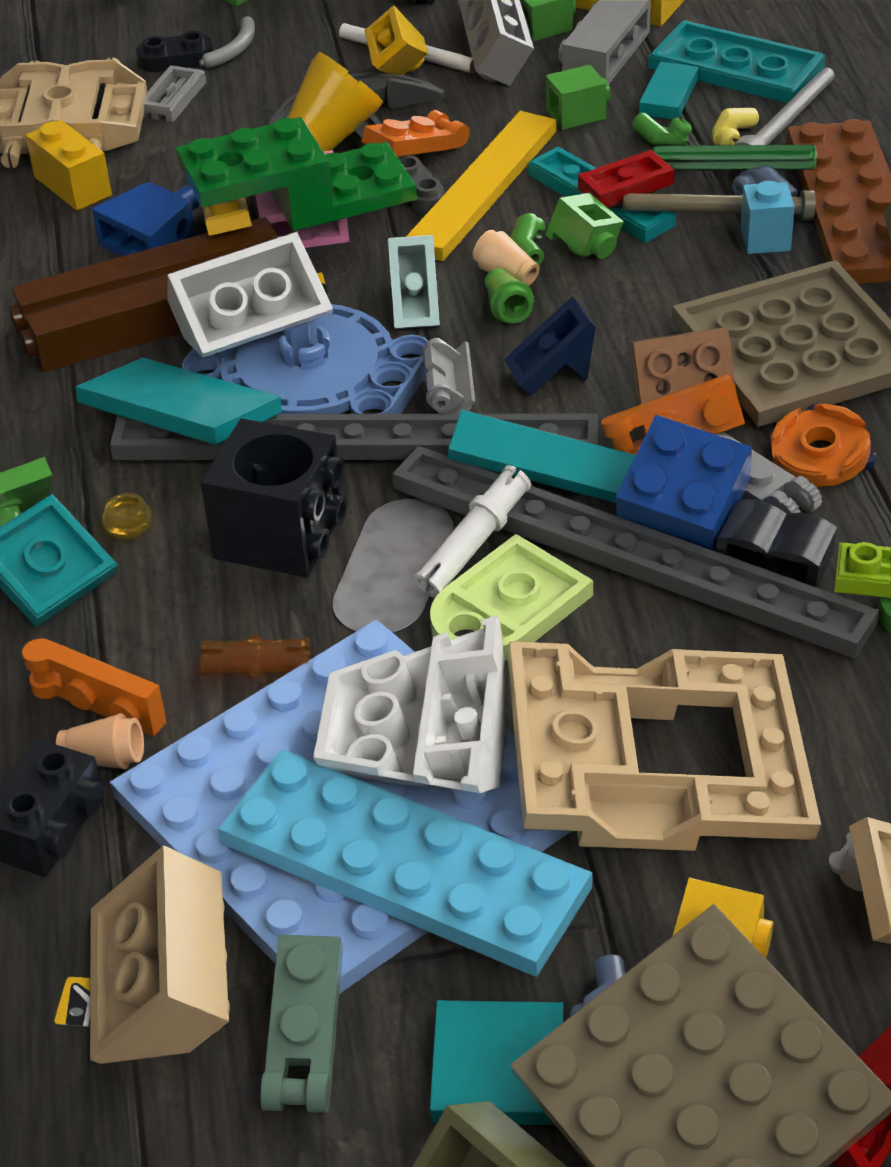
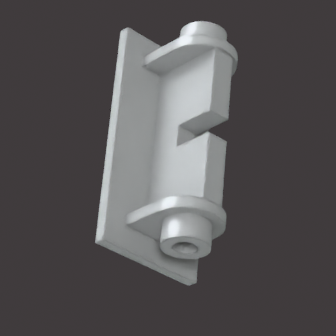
M440 338L430 339L422 350L425 368L429 370L426 373L427 403L434 410L438 411V414H460L461 410L469 411L475 403L469 343L465 341L457 349H454Z

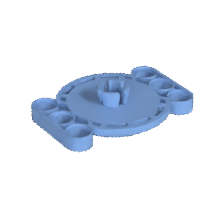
M331 304L333 308L332 314L204 358L193 348L183 360L182 368L196 373L205 370L214 371L204 375L281 396L282 412L279 414H341L346 411H350V414H363L362 412L371 409L383 410V412L378 414H401L429 371L425 368V360L422 355L423 347L428 340L419 335H405L392 340L389 332L373 317L350 307ZM411 354L420 355L417 358L411 359L401 358L402 356ZM392 381L402 382V384L396 386L382 385L386 382Z

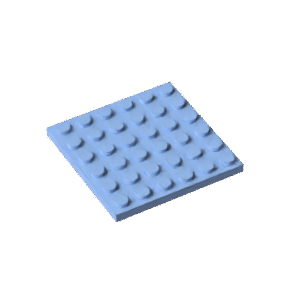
M377 619L110 781L113 797L161 847L164 845L221 871L224 912L275 965L278 935L341 937L343 955L339 994L428 931L222 845L218 828L281 749L315 762L313 756L330 672L394 650L400 652L403 656L415 652ZM507 728L505 732L500 787L483 793L452 788H429L384 783L354 777L540 852H543L571 832L564 830L523 829L515 735Z

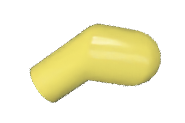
M755 108L724 109L711 131L714 145H734L733 139L740 138L737 129H750L757 126L759 121L757 110Z

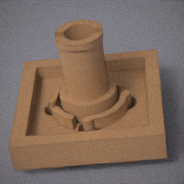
M723 327L629 342L637 406L712 380L711 376L707 375L708 373H712L715 378L728 374L733 378L735 385L729 328ZM685 352L688 355L689 361L687 364L679 363L685 360V356L679 355L680 353ZM657 390L662 391L664 394H659ZM640 426L641 438H644L642 428Z

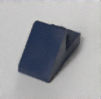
M572 296L503 360L519 385L530 395L550 380L565 364L584 380H587L596 327L579 302Z

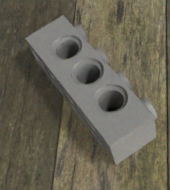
M458 0L476 72L489 82L499 81L511 86L534 49L520 0Z

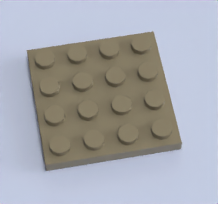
M836 260L673 306L672 321L682 334L723 327L729 328L738 400L740 406L757 427L780 421L789 412L798 408H802V412H804L808 406L815 403L833 405L891 387V319Z
M715 904L711 905L510 1064L515 1078L590 1167H828L891 1113V1091Z

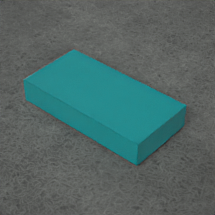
M660 62L639 102V114L646 113L650 117L669 120L679 118L698 80L699 67Z

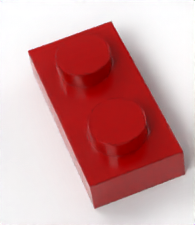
M653 150L578 174V190L583 194L591 193L607 208L621 203L623 196L628 193L651 194L656 190L674 184V169Z

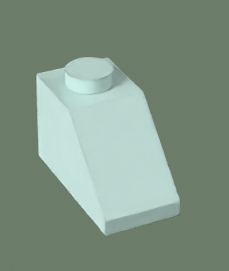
M433 235L388 238L395 329L440 326Z

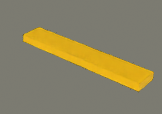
M519 111L406 237L433 235L435 260L444 261L524 170L528 162L537 155L557 132L556 119Z

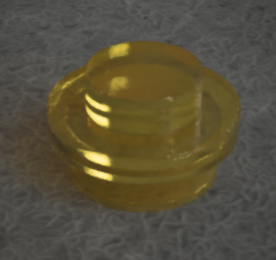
M123 493L109 499L102 514L104 530L111 536L124 539L134 538L144 533L153 521L149 505L144 502L142 497L133 493Z

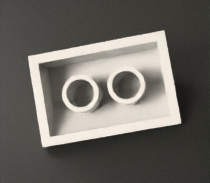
M298 232L168 274L167 301L184 339L202 358L333 313L332 305Z

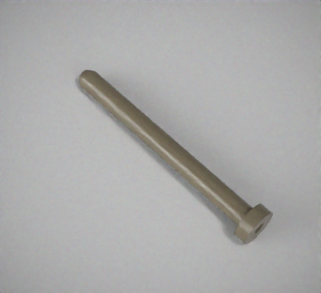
M802 190L800 197H792L795 206L794 214H799L800 221H813L816 206L815 192L813 190ZM628 193L623 196L622 207L627 211L742 213L743 196Z

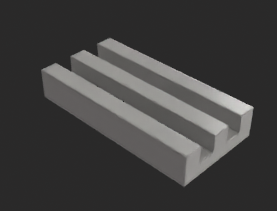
M169 66L146 93L143 117L145 118L148 113H151L152 119L159 120L165 115L166 121L174 122L206 83L205 71ZM166 93V96L161 100L160 103H158V101H159V100L163 97V95Z

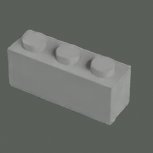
M599 0L597 3H594L589 13L582 21L577 23L569 37L561 42L558 60L562 63V71L590 64L610 84L650 33L651 0Z

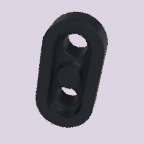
M188 31L180 36L166 38L160 36L148 37L136 48L138 66L147 72L166 71L169 66L185 68L200 66L199 60H202V56L213 51L212 39L200 31Z

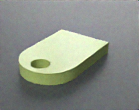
M515 534L437 594L430 609L432 637L447 632L451 640L459 637L454 635L459 630L477 631L483 629L481 620L498 615L501 626L504 661H506L510 641L536 642L593 596V580Z

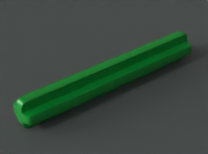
M812 144L653 147V151L669 164L674 171H745L762 166H770L775 170H813L817 163L816 146Z

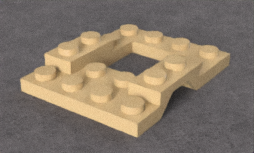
M510 641L507 661L523 829L577 831L579 847L686 851L696 850L700 836L817 839L821 828V821L783 654L671 649L637 669L593 667L569 644ZM677 705L732 707L746 777L639 773L631 718L674 720Z

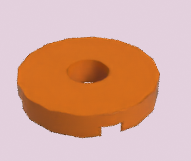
M815 404L814 410L802 412V408H798L789 412L777 422L771 435L773 463L795 477L803 476L809 483H813L817 487L835 486L852 479L865 468L871 454L870 433L866 430V424L862 418L845 407L831 404ZM818 440L832 443L825 448H815L809 445Z

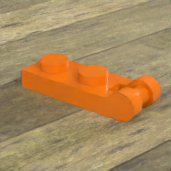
M433 110L427 117L412 116L411 120L408 121L386 119L383 121V124L365 126L361 142L365 144L388 142L396 156L400 157L460 148L467 142L470 136V129L466 124L457 120L451 122L446 114Z
M728 374L618 412L601 421L605 437L611 438L614 450L634 455L637 454L643 439L632 442L630 432L634 428L641 426L645 437L655 415L713 434L745 424L733 378Z
M35 639L23 647L22 656L26 668L31 671L29 675L31 690L37 698L51 699L58 696L81 710H91L105 717L122 713L126 718H137L143 733L153 737L167 723L158 684L48 639Z

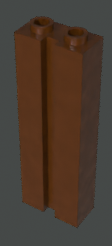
M264 217L251 221L252 226L211 236L206 233L13 286L12 291L16 305L9 306L10 317L15 331L21 334L22 343L28 358L36 356L43 373L177 335L182 332L167 301L168 274L276 239L278 235L268 219Z

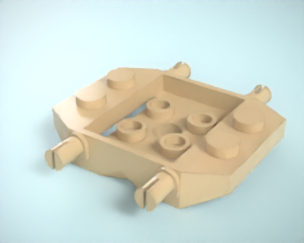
M110 58L106 60H86L69 65L40 62L37 60L36 62L30 61L29 63L16 64L0 77V153H3L1 163L7 168H10L11 163L12 168L17 167L20 154H29L25 134L40 129L47 122L58 120L64 121L102 151L137 142L144 115V100L147 93L146 80L124 66L116 58H112V60ZM98 91H104L98 119H92L95 104L97 103Z

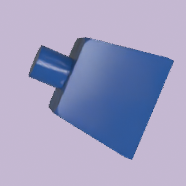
M144 183L94 207L92 213L98 244L121 256H126L195 237L193 211L199 207V202L192 188L183 186L173 193L154 183Z

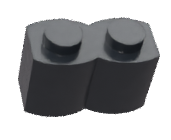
M752 499L737 500L717 538L716 552L818 588L833 555L837 527L827 520L811 514H786L776 506L763 501Z

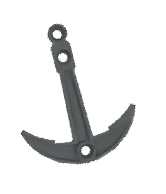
M379 72L350 74L358 82L361 80L382 100H387V105L390 109L416 103L439 101L445 97V90L426 81L405 75ZM297 93L284 101L271 118L269 124H273L279 119L287 118ZM373 114L348 137L359 148H362L366 145L361 142L365 126L382 123ZM414 155L400 156L398 159L416 184L417 200L411 201L412 209L419 214L426 215L445 194V189L440 184V181L432 176Z

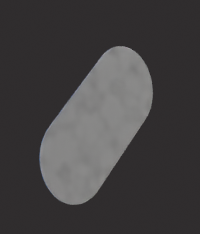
M402 499L387 503L370 514L363 526L333 598V611L337 619L344 626L353 631H358L377 619L394 633L410 626L421 616L428 601L429 592L433 587L430 586L425 593L417 586L413 577L453 532V521L448 512L439 505L425 500Z

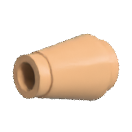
M486 231L478 239L473 250V259L478 262V267L483 271L489 273L493 269L502 268L528 286L538 276L539 264L534 262L504 231Z
M120 713L72 727L68 730H60L56 737V745L94 756L97 766L127 769L130 763L141 761L144 752V736L141 724L137 718H126L124 714Z

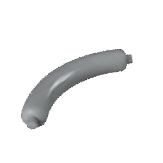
M248 16L243 17L240 21L239 34L227 45L204 54L202 60H199V65H204L205 68L210 69L234 59L245 51L255 35L254 20Z

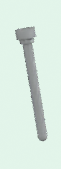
M831 68L820 70L756 135H744L734 145H769L833 81L834 71Z

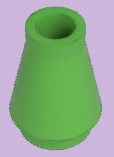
M496 268L491 270L485 278V287L488 290L493 315L505 323L515 324L524 321L530 315L533 308L534 295L531 288L511 276L505 269Z

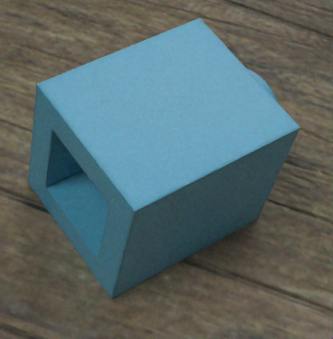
M763 181L759 184L743 185L741 232L747 254L791 251L795 206L787 182Z

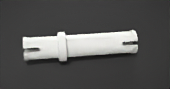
M505 466L500 476L484 495L474 497L469 504V513L422 569L414 575V582L423 592L426 593L428 588L432 586L433 589L429 592V596L435 598L443 588L451 583L493 531H500L505 526L509 511L532 486L531 481L524 472L520 470L513 479L512 475L516 472V467Z

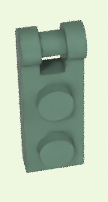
M278 935L266 1064L261 1083V1108L263 1111H283L284 1105L306 1106L307 1112L328 1113L343 955L341 937ZM289 1066H310L308 1079L288 1078Z

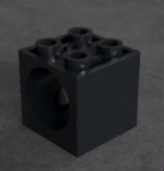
M240 418L201 481L213 559L308 578L317 559L325 557L330 536L336 525L341 526L347 512V498L342 496L340 485L343 475V460L337 456L335 435Z

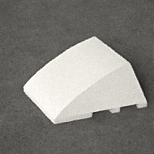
M498 615L481 620L483 629L451 640L447 632L434 636L431 647L403 656L400 652L394 650L330 672L313 756L316 765L336 770L349 776L384 783L429 788H452L475 793H483L500 787L509 699L501 626Z

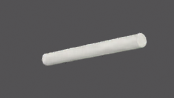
M346 23L341 25L339 30L340 38L368 45L364 31L365 28ZM426 45L428 55L425 56L424 61L471 74L476 71L473 57Z

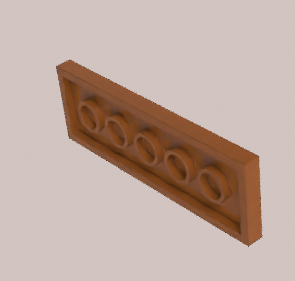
M850 119L843 123L819 124L810 122L802 126L788 127V145L812 144L816 146L817 163L815 169L797 170L803 190H813L815 192L816 206L813 221L827 262L836 260L858 284L891 282V241L883 214L891 202V173L871 122Z

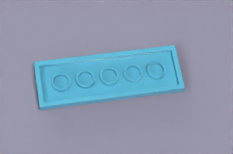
M283 749L278 752L218 828L222 845L535 977L539 975L592 889V872L339 771L318 766L316 762Z

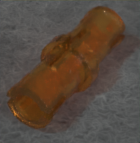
M250 635L249 640L209 642L208 640H202L200 646L201 652L204 651V654H200L202 675L250 673L251 678H262L263 672H291L302 664H309V659H312L309 637H304V639L263 640L262 635Z

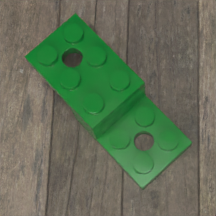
M302 117L282 118L273 124L253 129L241 128L235 130L232 134L211 139L200 138L193 140L187 145L175 147L178 164L202 208L270 191L293 231L417 200L416 184L388 142L369 143L362 148L343 153L324 154Z

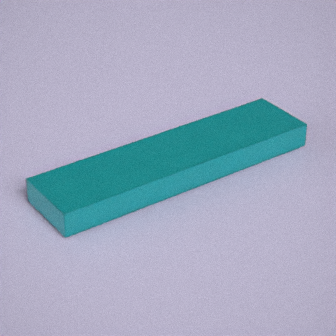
M556 147L528 162V175L565 197L583 194L578 190V174L596 169V167L560 147ZM622 202L608 208L624 221L621 230L643 243L649 242L676 226L675 212L627 211L622 207Z
M461 410L448 449L447 459L502 473L505 466L516 467V472L512 476L516 477L521 470L531 481L616 503L615 497L636 455Z

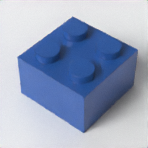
M655 415L615 497L617 517L716 552L717 538L736 501L741 500L751 479L752 447Z

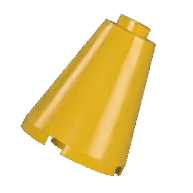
M319 52L310 63L287 118L302 117L322 151H331L376 113L383 100L361 80L358 82L348 74L349 71L327 55Z

